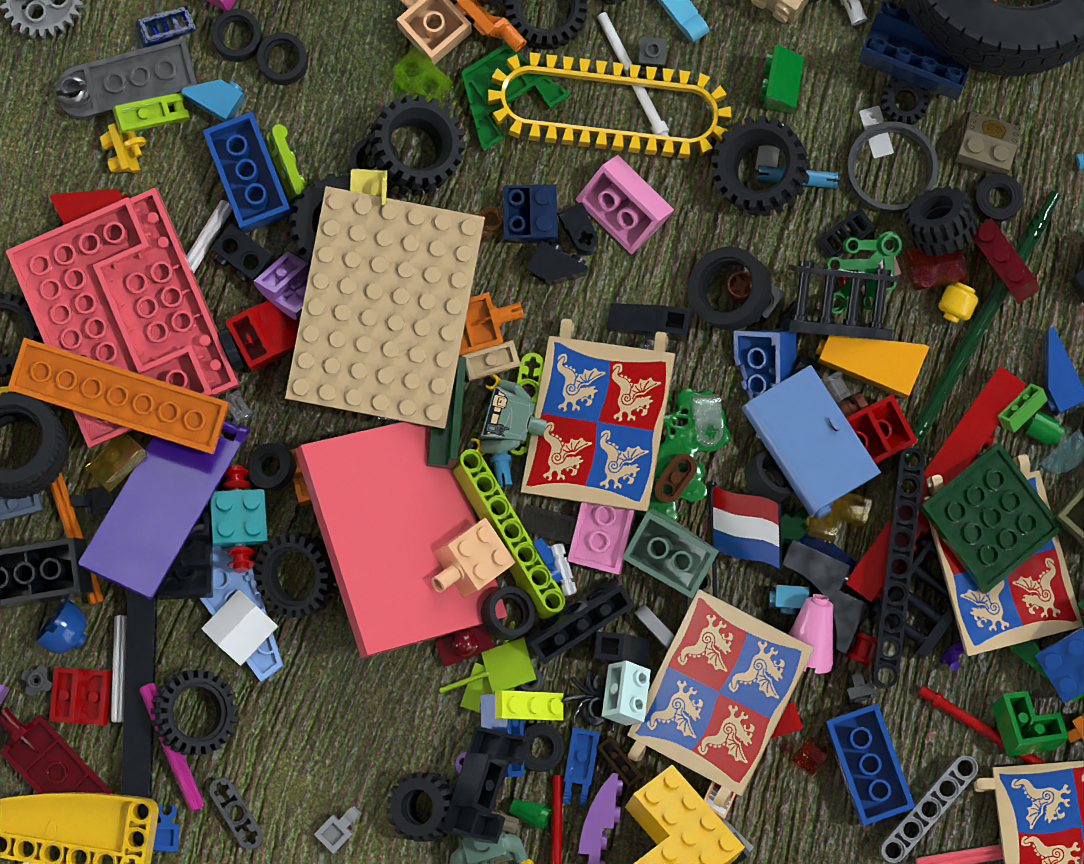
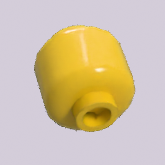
M956 282L955 285L947 286L938 305L939 309L945 313L943 318L958 324L959 320H969L978 303V297L974 294L975 290L959 282Z

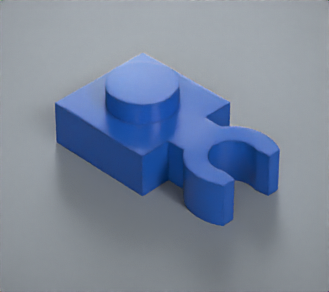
M540 538L532 544L544 565L550 571L552 579L558 583L563 577L560 571L553 565L555 560L552 549Z
M157 804L159 814L153 851L176 853L178 852L179 824H172V819L177 812L176 805L168 806V814L164 815L162 804Z

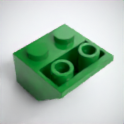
M774 45L772 53L767 52L763 75H767L768 78H763L759 100L764 101V110L794 114L804 57L780 45Z

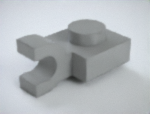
M353 806L340 819L333 814L314 835L334 854L352 836L353 832L348 827L362 813Z

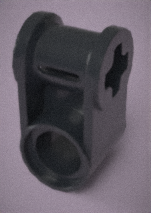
M580 202L557 213L564 231L569 236L578 254L582 256L594 254L598 248V235L583 203ZM585 237L587 240H591V244L587 246L586 243H582V238Z

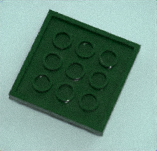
M1000 442L991 446L918 506L983 594L993 589L1064 529Z

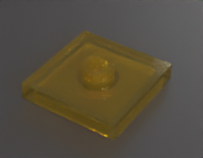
M128 433L115 437L85 467L110 492L148 453Z

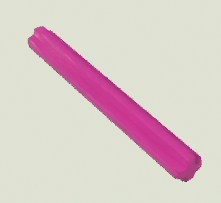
M148 683L143 685L139 691L151 720H156L155 714H151V708L156 706V703H152L153 697L159 694L155 684ZM159 737L188 809L194 811L201 808L204 802L184 755L181 752L170 750L171 746H165L162 743L163 737Z

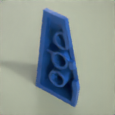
M785 329L734 330V360L736 366L740 367L743 377L741 384L743 390L747 391L749 401L794 375L796 332Z

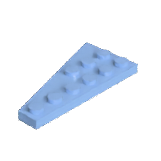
M235 545L213 546V597L200 598L212 616L239 589L267 615L264 602L260 598L261 593L257 592L256 589L258 584L257 580H254L253 568L250 567L248 572H234L227 565L233 561V557L228 556L227 552L235 547ZM273 633L246 660L261 682L284 666Z

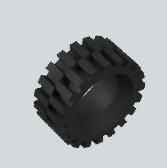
M412 95L404 96L401 101L399 98L392 101L389 107L387 106L374 121L365 141L369 143L365 149L366 156H372L368 162L370 169L377 167L378 170H387V188L392 190L396 185L399 187L398 193L405 195L409 190H411L412 196H419L423 190L426 195L431 193L436 187L438 189L456 171L457 166L464 157L461 153L465 150L466 142L460 140L465 134L463 128L456 129V125L460 122L458 117L455 115L450 118L448 113L451 109L447 105L442 109L437 107L439 100L432 98L429 103L425 102L426 95H418L414 101ZM405 126L415 127L424 131L431 138L435 147L434 164L424 169H415L399 161L391 145L393 131Z
M758 116V121L755 122L752 117L744 118L746 125L743 126L735 122L731 125L735 131L729 134L725 130L721 134L724 140L723 144L716 142L714 147L717 156H712L711 163L715 167L712 170V175L717 181V187L731 204L742 212L746 210L749 215L756 216L757 212H760L762 216H770V210L773 209L777 214L783 212L782 205L788 203L790 207L796 202L793 197L795 194L801 197L805 191L802 184H808L809 175L806 170H810V162L807 159L806 149L796 133L794 134L787 124L783 126L778 119L772 118L770 122L766 116ZM764 145L780 149L785 155L786 168L782 178L776 185L766 190L755 191L744 187L740 183L738 169L742 158L747 152L755 147Z

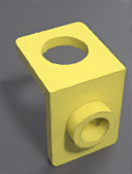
M352 169L350 191L382 197L381 205H386L387 170Z

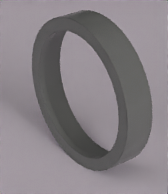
M902 122L879 123L865 130L852 145L846 164L848 183L855 196L867 207L882 213L905 212L908 209L909 203L915 201L914 199L904 204L888 205L873 200L861 190L854 174V163L859 149L869 139L883 133H897L915 141L925 153L928 162L927 182L918 195L924 194L923 192L927 190L930 191L935 184L938 174L936 151L927 136L909 124Z

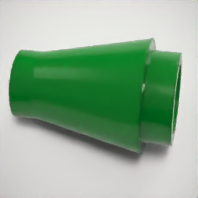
M514 798L509 813L515 815L535 830L538 828L544 830L549 822L552 810L546 808V804Z

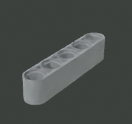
M961 756L955 758L914 804L915 808L910 809L879 845V855L884 861L891 863L900 862L971 782L978 772L977 762L972 757ZM962 760L968 762L971 768L967 776H962L957 769L959 762ZM943 781L950 782L953 787V791L948 797L943 796L939 790L940 784ZM926 801L931 802L935 807V812L931 817L924 816L921 810L923 803ZM907 822H912L917 827V833L912 838L907 837L903 831ZM891 842H894L899 847V854L895 858L888 857L885 852L886 846Z

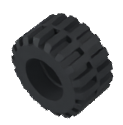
M945 186L944 188L936 187L933 190H927L923 192L924 194L916 196L914 198L915 201L910 202L907 206L908 209L905 210L904 219L915 248H918V251L921 253L926 252V255L932 256L936 254L937 256H943L945 253H954L953 251L964 248L965 244H969L972 241L971 237L977 233L978 223L967 194L959 188L951 189V186Z
M417 772L406 775L407 778H400L397 781L399 786H393L390 790L393 796H388L387 802L391 803L390 808H386L387 814L392 815V818L389 819L390 824L397 826L395 831L398 834H404L403 838L413 840V842L437 841V839L447 837V833L441 831L456 785L449 784L450 779L446 776H441L439 773ZM424 791L429 794L433 802V813L426 823L419 818L416 812L417 799Z

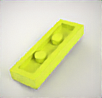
M495 691V719L562 721L563 703L561 699L563 698V693Z

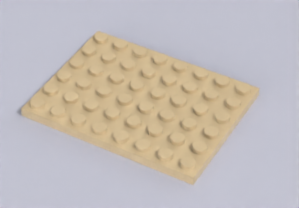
M326 186L285 399L445 429L485 217L386 198V205H381L382 197Z

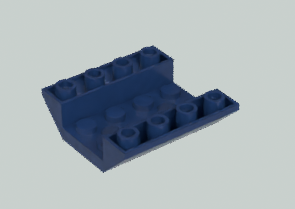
M882 0L857 62L957 101L967 79L970 65L964 66L952 60L953 56L947 57L936 49V44L933 46L923 36L924 31L920 32L911 20L912 16H909L906 9L901 8L897 3Z

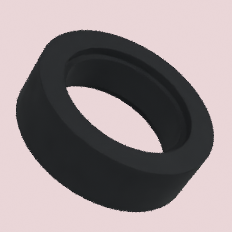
M732 246L717 248L703 256L693 268L688 282V297L694 311L706 322L722 330H738L754 323L767 308L772 290L770 275L762 262L746 250ZM729 265L746 267L752 279L751 293L746 302L731 312L715 311L711 307L707 295L712 277L720 269Z

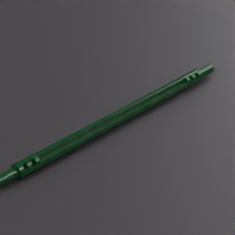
M1052 190L1041 210L1035 213L1015 248V251L1024 263L1050 221L1049 215L1061 196L1056 191ZM999 278L913 424L911 430L918 442L909 447H920L1008 294V290ZM912 454L905 455L904 460L906 464Z

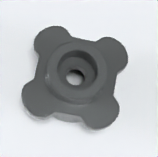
M39 665L35 670H25L22 672L21 678L26 683L27 688L25 691L28 695L34 696L37 692L49 691L51 689L52 683L49 681L48 669L45 666ZM35 678L39 679L38 683L34 682Z

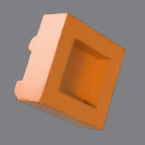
M1083 713L1072 720L1075 727L1067 731L1070 743L1080 738L1084 741Z

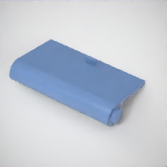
M812 365L765 391L742 407L746 417L810 517L817 516L820 519L832 511L830 506L833 505L835 500L881 473Z

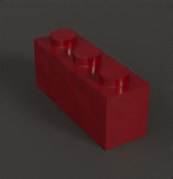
M992 218L976 229V235L971 237L975 246L1016 303L1020 304L1040 290L1036 278Z

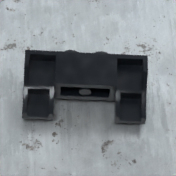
M484 727L474 728L441 831L454 837L471 838L477 842L498 844L506 818L500 814L492 813L507 764L523 766L531 739L522 735L503 733Z

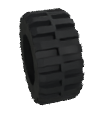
M334 173L328 174L327 179L322 181L320 178L312 181V187L309 189L305 187L301 191V198L296 199L293 204L294 212L290 214L291 237L301 258L309 265H311L317 234V222L321 213L325 187L350 191V173H342L340 177H335Z

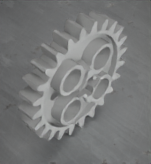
M0 0L6 2L0 6V9L3 12H7L4 16L7 21L13 20L11 23L13 29L20 27L22 35H25L29 30L32 39L36 37L37 33H40L42 39L45 40L47 32H50L55 38L57 29L66 33L64 25L68 24L73 27L74 23L71 18L81 17L76 9L84 8V4L79 0H65L61 5H55V0ZM35 10H44L40 18H32Z

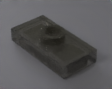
M527 504L521 524L529 534L571 545L578 518Z

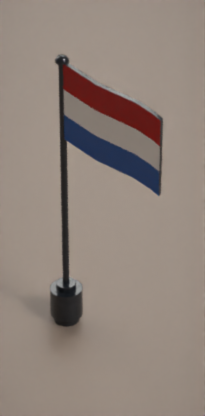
M715 481L708 482L707 487H710L711 546L719 552L734 558L762 561L782 569L781 504L761 496L735 494L717 487L718 485ZM715 558L712 563L713 596L717 598V564Z

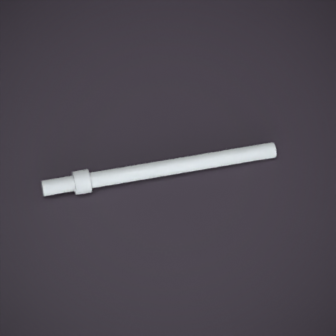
M601 13L597 16V19L619 62L624 64L623 70L626 76L629 77L628 68L632 62L607 13ZM632 86L652 125L650 128L654 135L669 136V129L665 121H661L645 88Z

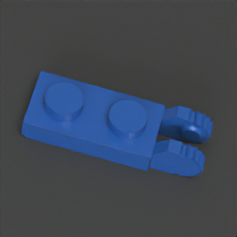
M573 727L564 778L566 785L563 804H569L572 795V783L583 784L582 792L579 796V806H586L588 788L592 782L599 731Z

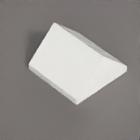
M239 589L201 629L223 651L242 666L279 626Z

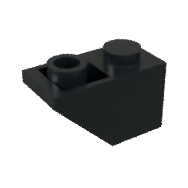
M541 241L526 267V273L551 286L585 277L588 273V266L585 265L586 261L575 254H572L570 257L563 253V248L552 241H549L548 244Z
M597 631L594 662L613 664L629 661L642 667H648L650 640L628 634Z

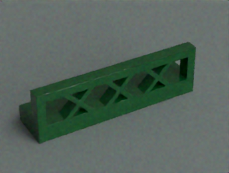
M458 357L445 429L431 427L427 464L429 467L454 469L458 460L466 370L465 357Z

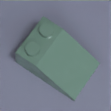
M652 508L644 516L622 559L693 599L719 551L675 520Z

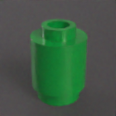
M1038 410L1022 426L1026 428V435L1047 446L1049 444L1056 446L1065 427L1060 425L1059 421Z

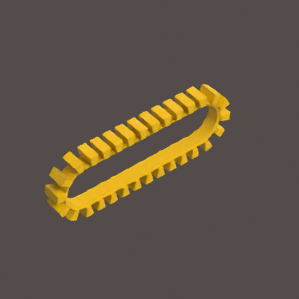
M530 52V66L520 67L517 55L508 58L506 65L512 72L506 76L497 68L491 79L492 83L502 86V90L488 89V105L498 103L502 105V109L493 112L492 115L496 124L500 126L509 118L514 122L509 130V135L518 139L522 126L531 127L528 138L531 141H539L540 129H548L545 142L556 143L557 130L565 131L561 143L565 145H573L574 132L582 133L578 146L589 147L590 135H598L595 148L606 149L607 136L615 137L611 150L622 151L624 138L631 139L628 152L639 153L641 140L648 141L644 154L655 155L657 152L656 142L665 143L661 156L672 157L674 144L681 145L677 158L688 159L690 156V146L697 145L701 157L712 151L713 147L707 141L710 135L721 143L723 140L721 134L725 130L728 131V129L717 126V120L729 122L731 119V106L721 109L717 108L716 103L724 100L727 95L721 85L710 94L704 89L710 79L709 76L700 73L697 84L689 85L687 81L690 71L679 70L678 83L670 82L674 69L663 68L661 72L662 81H656L654 77L657 67L646 66L645 79H639L637 76L640 65L630 64L628 68L629 77L620 76L623 63L613 62L612 75H606L604 72L607 61L596 60V73H589L587 71L591 60L580 58L579 71H572L573 57L563 56V69H556L554 67L557 55L546 54V67H539L541 54ZM532 73L691 92L700 95L708 102L712 110L713 120L711 127L706 133L692 139L527 120L516 116L509 109L505 100V91L514 78L522 74Z

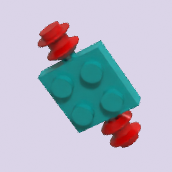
M231 465L224 474L228 481L223 483V487L229 491H215L210 498L212 545H235V547L227 552L228 556L233 557V561L227 565L234 572L243 573L248 572L250 567L255 565L254 561L249 560V556L254 554V550L246 545L267 544L264 489L244 490L250 485L248 481L244 480L249 471L243 469L241 465Z

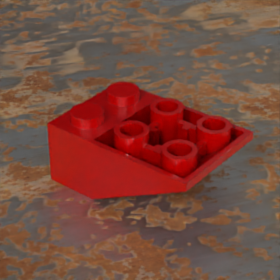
M266 301L226 320L225 323L249 368L254 373L294 352L301 316L294 320L270 301Z

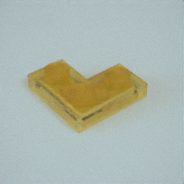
M851 493L845 494L834 501L833 505L830 506L832 511L820 519L817 516L812 517L808 535L834 542L840 520L865 527L872 499Z

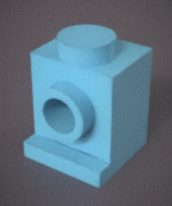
M776 585L775 591H770L769 607L780 609V614L796 615V610H801L806 598L809 597V587Z

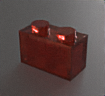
M918 249L905 251L906 272L914 291L967 280L965 257L961 249H957L951 254L945 253L943 256H937L936 254L932 256L926 255V252L921 253Z

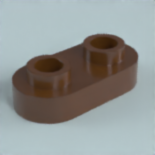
M678 454L668 463L653 488L654 495L659 501L670 503L679 498L697 470L696 461L692 456ZM679 463L686 465L687 469L684 473L678 471L677 466ZM665 484L671 487L669 495L664 494L662 491V487Z

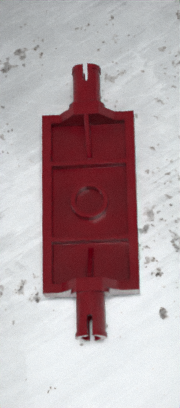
M8 707L1 711L4 717L0 715V725L10 735V742L0 753L38 794L65 792L115 794L41 714L28 725H22Z

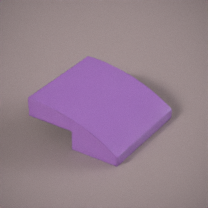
M287 251L254 280V285L272 304L294 320H297L302 312L309 276L308 263Z

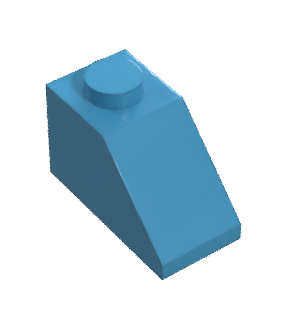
M221 79L185 87L181 91L184 99L222 122L233 119L245 101L244 94L241 92L242 88L230 80L228 83Z

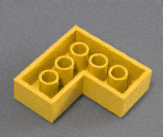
M673 765L635 792L625 806L628 812L657 844L655 848L634 864H731L745 848Z

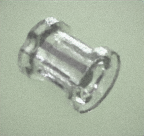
M841 371L822 380L836 404L854 394L852 390H848L844 383Z
M241 390L235 391L223 399V401L230 402L228 411L233 417L232 422L234 425L245 422L255 414L253 409H249L241 397L243 395Z

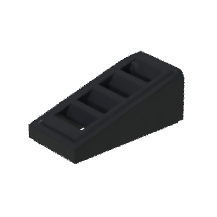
M861 207L816 240L827 257H839L845 253L843 243L836 233L840 232L844 239L851 237L845 228L847 225L855 233L856 237L854 238L858 240H864L874 233L876 227ZM858 219L865 230L861 231L854 220ZM831 238L833 242L836 244V246L839 248L836 252L828 243L827 239ZM853 240L848 243L849 249L855 246Z

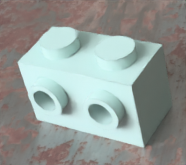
M629 661L609 664L602 717L626 726L644 722L651 670Z

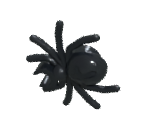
M588 669L586 673V687L588 689L583 687L575 677H571L573 684L585 693L561 699L562 703L584 699L578 703L573 712L572 725L576 724L577 714L583 705V717L586 723L591 726H600L606 721L607 718L602 717L607 677H604V685L600 687L597 684L598 675L591 679L592 671ZM612 721L610 731L614 733L616 722Z

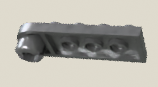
M184 37L71 67L60 76L55 92L58 95L57 98L67 114L77 119H88L112 113V109L116 105L181 93L183 88L197 85ZM80 92V93H79L77 96H75V97H71V98H66V97H64L65 95H69V94H73V93Z

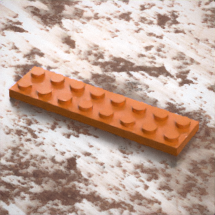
M23 338L7 388L11 391L211 454L215 452L230 402L27 338Z

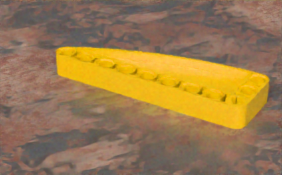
M65 792L1 798L0 838L6 839L7 848L5 851L0 849V858L34 864H81L77 860V853L79 850H82L87 856L84 864H104L103 859L106 854L112 857L113 864H130L134 861L135 864H151L159 807L150 798L108 793ZM141 804H145L148 808L149 813L145 819L138 813ZM137 831L141 832L144 836V842L141 846L137 845L134 841V835ZM27 841L31 842L34 847L31 856L24 850ZM53 846H57L60 850L58 860L51 856V848Z

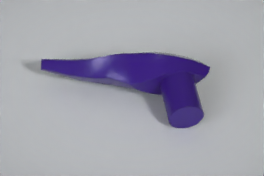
M961 639L952 644L943 653L939 662L947 663L952 671L959 669L960 663L957 657L965 652Z

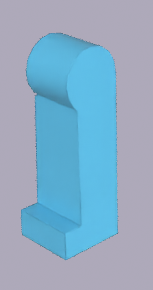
M657 0L690 42L694 43L710 32L706 22L698 14L697 9L690 0Z

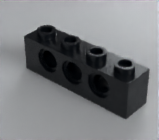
M615 576L526 633L525 636L543 665H545L635 607V604Z

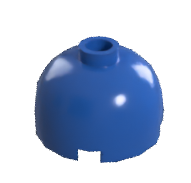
M65 599L55 610L57 612L51 619L49 617L36 637V643L52 653H65L72 647L78 649L87 638V635L84 634L87 621L83 611L72 601Z

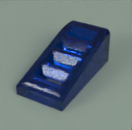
M187 6L141 18L136 23V30L143 48L171 41L196 30ZM181 16L184 27L180 28L176 17ZM168 20H171L174 30H170L167 23ZM157 24H161L163 33H159ZM147 28H151L153 36H149Z

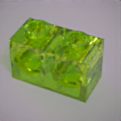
M415 47L393 68V73L396 77L394 82L404 91L408 88L414 94V100L418 95H426L425 102L429 103L432 98L439 100V105L454 89L453 82ZM410 67H415L419 70V73L414 77H408L405 71ZM428 85L438 87V91L433 95L426 94L424 89Z

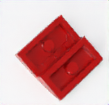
M54 667L49 721L108 726L112 671Z

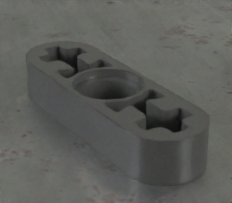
M227 778L214 780L210 785V795L240 845L246 849L259 847L264 839L263 831L233 782ZM219 783L224 786L228 784L229 789L226 792L230 799L234 795L237 798V801L230 802L225 808H223L222 803L227 802L223 795L217 796L215 793L218 791L217 785ZM235 805L241 806L244 810V817L238 822L231 820L229 817V810ZM250 819L252 823L246 826L249 831L257 832L258 835L255 837L256 843L245 842L246 832L243 828L238 832L236 826L243 825Z

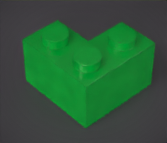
M1028 691L1003 694L992 706L1007 757L1057 750L1069 738L1060 712L1035 715Z

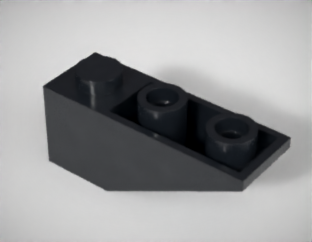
M611 303L607 330L655 337L657 332H665L668 340L686 342L691 310L665 305Z

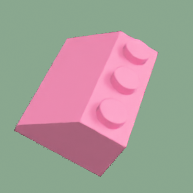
M619 155L603 164L575 199L578 203L582 202L587 212L631 255L662 226L674 211Z

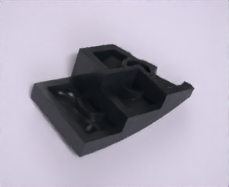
M210 512L202 513V517L198 519L158 588L157 596L159 600L213 597V545Z

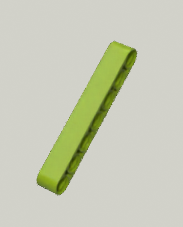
M474 449L465 450L458 457L455 468L452 469L454 476L480 520L484 518L488 520L516 563L510 566L509 570L520 589L531 597L535 606V614L541 619L553 617L563 609L565 605L564 595L555 580L552 579L550 571L541 560L532 544L533 542L482 455ZM463 460L469 462L472 468H467ZM477 483L484 487L485 492L479 490ZM491 507L496 508L498 515L491 511ZM504 530L511 533L512 539L505 535ZM518 553H521L525 557V562L520 560V558L518 557ZM532 576L537 578L539 585L532 581ZM545 599L552 603L553 609L546 605Z

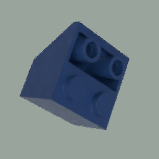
M556 184L503 186L504 239L530 244H540L541 241L549 243V241L558 243Z

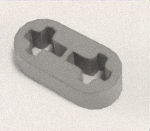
M643 604L634 612V615L669 650L675 636Z

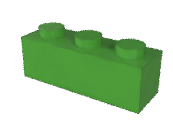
M1031 383L998 415L1002 428L1015 433L1047 402L1048 399L1043 388Z

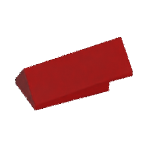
M893 394L846 417L875 464L918 442Z

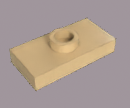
M513 340L462 355V357L466 358V372L469 382L521 366Z

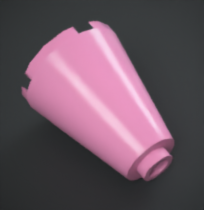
M813 594V597L806 598L788 635L815 648L804 672H806L807 667L815 668L814 673H828L833 665V604L827 596Z

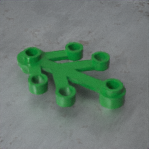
M891 231L881 233L876 240H858L854 237H848L843 241L845 252L854 254L859 250H875L868 259H840L831 256L826 259L824 265L825 268H831V261L836 260L837 267L835 269L875 273L876 266L883 260V269H890L891 275H894V257L901 251L902 241L898 234ZM853 240L855 242V248L853 250H850L848 248V243ZM886 240L891 242V247L888 250L884 247ZM851 277L837 292H834V298L837 299V305L832 308V313L834 314L844 312L847 307L846 298L849 296ZM865 279V294L861 298L862 307L868 310H873L876 280ZM891 281V285L886 287V290H893L897 282ZM868 297H872L873 304L871 306H867L866 300Z

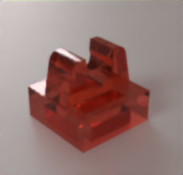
M810 737L807 741L805 740L791 758L793 762L811 775L815 774L827 758V747L823 746L821 750L812 745L815 740L813 737Z

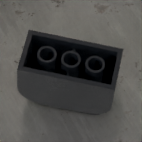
M72 537L0 549V609L93 594L91 572L79 567L78 564L87 548L86 539Z

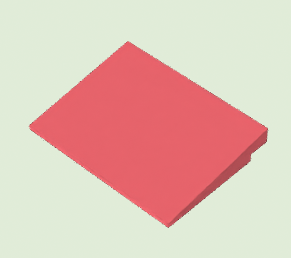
M156 188L132 198L127 197L6 250L44 344L211 397L241 386L159 190ZM73 410L88 448L135 430Z
M404 421L304 444L295 450L361 659L483 624L481 618L483 602L491 593L499 590L495 578L478 591L464 598L454 583L443 592H438L432 585L431 579L444 570L433 552L477 521L472 505L454 476L452 469L427 466L431 426ZM502 599L495 606L498 620L507 617Z

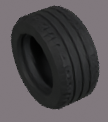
M8 391L7 393L3 392L0 394V428L12 422L24 421L34 424L40 430V445L36 455L27 464L16 469L0 468V497L6 499L31 497L49 487L59 477V473L62 472V468L65 466L69 446L65 429L54 411L43 400L15 391L13 393Z

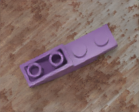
M617 773L611 774L595 796L583 825L578 853L589 854L588 864H605V861H600L601 850H606L607 834L602 833V828L613 829L614 823L619 824L621 807H615L616 796H622L623 780L618 779Z

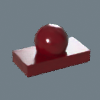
M484 624L459 631L456 634L435 641L444 667L495 648L490 633L486 630Z

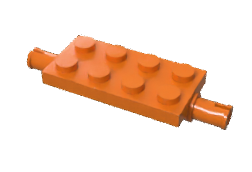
M456 0V8L464 16L468 15L471 19L475 20L473 26L482 35H486L489 38L493 36L498 39L502 37L515 52L519 51L527 43L506 18L492 16L478 0Z
M489 292L470 297L459 357L504 343L499 327L502 326V323L524 318L520 301L497 308L496 306L493 307Z

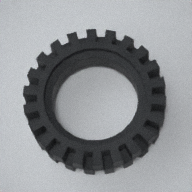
M506 0V17L508 21L530 43V47L535 49L536 46H541V50H547V47L558 49L560 44L564 46L569 44V40L571 38L574 40L578 36L579 30L582 31L587 17V0H570L571 12L568 19L557 28L543 30L534 27L525 19L522 12L524 0Z
M0 292V311H11L20 315L26 324V338L44 344L27 301L18 294L16 296L11 292H6V294ZM19 351L12 356L0 358V377H6L8 374L12 376Z
M302 532L281 535L271 539V543H267L262 547L265 551L259 552L257 558L262 561L255 563L254 569L260 570V573L254 574V580H261L262 585L256 586L257 592L264 590L265 594L260 598L263 602L270 601L267 607L271 611L278 609L276 614L280 616L286 615V618H301L318 613V611L327 607V603L333 600L334 597L330 594L337 593L338 587L333 585L337 581L335 575H333L329 556L326 553L327 549L325 544L320 545L322 539L318 536L312 537L311 533L302 534ZM291 550L299 551L306 555L312 562L316 573L314 589L307 598L302 600L289 596L281 587L278 579L279 562Z
M204 670L183 671L174 674L172 678H167L164 681L165 685L159 686L157 689L159 695L154 696L152 703H156V706L151 708V714H155L156 720H151L152 726L158 727V731L155 732L157 737H163L162 743L165 746H171L170 750L181 752L182 755L209 754L222 748L221 744H225L230 740L228 735L234 734L236 728L232 727L233 723H238L239 718L234 716V711H239L238 705H233L232 700L237 698L235 693H229L231 689L229 683L223 684L224 679L221 676H214V672H204ZM190 687H197L206 691L216 706L215 723L212 729L200 738H191L183 734L175 724L173 717L176 699L184 690Z

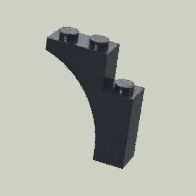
M785 538L782 544V566L800 576L816 594L825 595L829 598V601L833 604V649L846 654L847 650L851 649L855 643V632L858 625H861L866 618V607L868 605L839 591L849 579L850 573L848 570L850 565L793 539Z

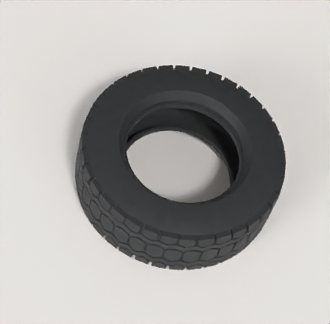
M903 0L904 6L909 16H912L911 20L920 32L924 31L923 36L933 46L937 45L936 49L947 57L953 56L952 60L964 66L969 64L971 69L983 73L986 70L989 71L988 74L1005 76L1006 73H1008V76H1024L1025 73L1027 75L1043 73L1066 64L1084 51V0H1050L1043 4L1029 7L1010 6L994 0Z

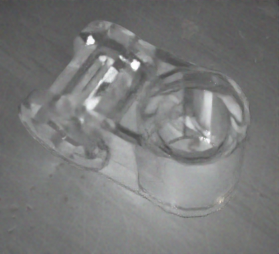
M720 395L692 396L691 406L697 441L705 447L714 446L723 436ZM708 427H710L711 432L716 433L711 440H709L707 435H703V432Z

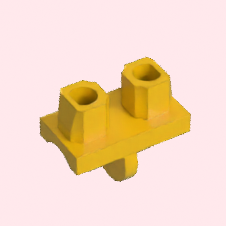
M117 123L108 125L109 131L100 136V140L105 150L115 148L117 156L108 159L110 171L114 173L125 171L135 173L140 171L137 157L142 155L140 147L146 144L145 138L136 137L135 131L120 134Z

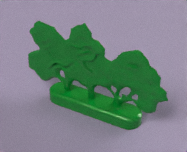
M691 388L682 389L677 397L678 411L665 415L663 425L666 427L667 437L659 446L648 511L654 508L676 521L678 518L676 500L670 503H663L654 495V484L671 459L678 454H688L695 459L698 452L716 451L730 442L729 430L725 425V412L716 405L717 398L710 389L702 393L695 392ZM669 391V395H668V401H669L670 398H671V392H670V391ZM683 408L688 410V414L680 412ZM677 418H686L688 423L684 426H676L671 424V421L676 422ZM670 428L675 429V435H671ZM696 461V473L678 499L682 498L692 503L709 496L706 484L702 482L704 477L703 465ZM679 463L677 466L678 471L684 473L687 469L684 463ZM665 484L662 487L663 493L669 495L671 487ZM636 510L635 517L642 515L644 518L647 512Z

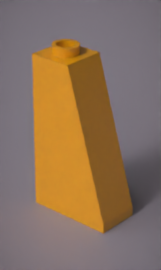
M829 335L826 341L821 339L815 354L820 355L818 362L826 367L907 399L929 346Z

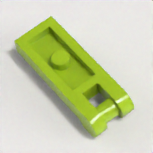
M182 93L116 105L112 109L120 134L171 123H182L190 119L189 112L185 110L183 105L185 99ZM168 106H173L175 112L170 113Z
M277 124L267 133L264 141L287 201L290 203L301 198V191L306 185L304 178L299 175L296 168L295 155L289 150L285 139L287 129L285 126Z

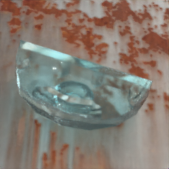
M1079 429L1076 430L1042 460L1038 466L1047 472L1055 474L1067 473L1077 467L1084 458V436Z

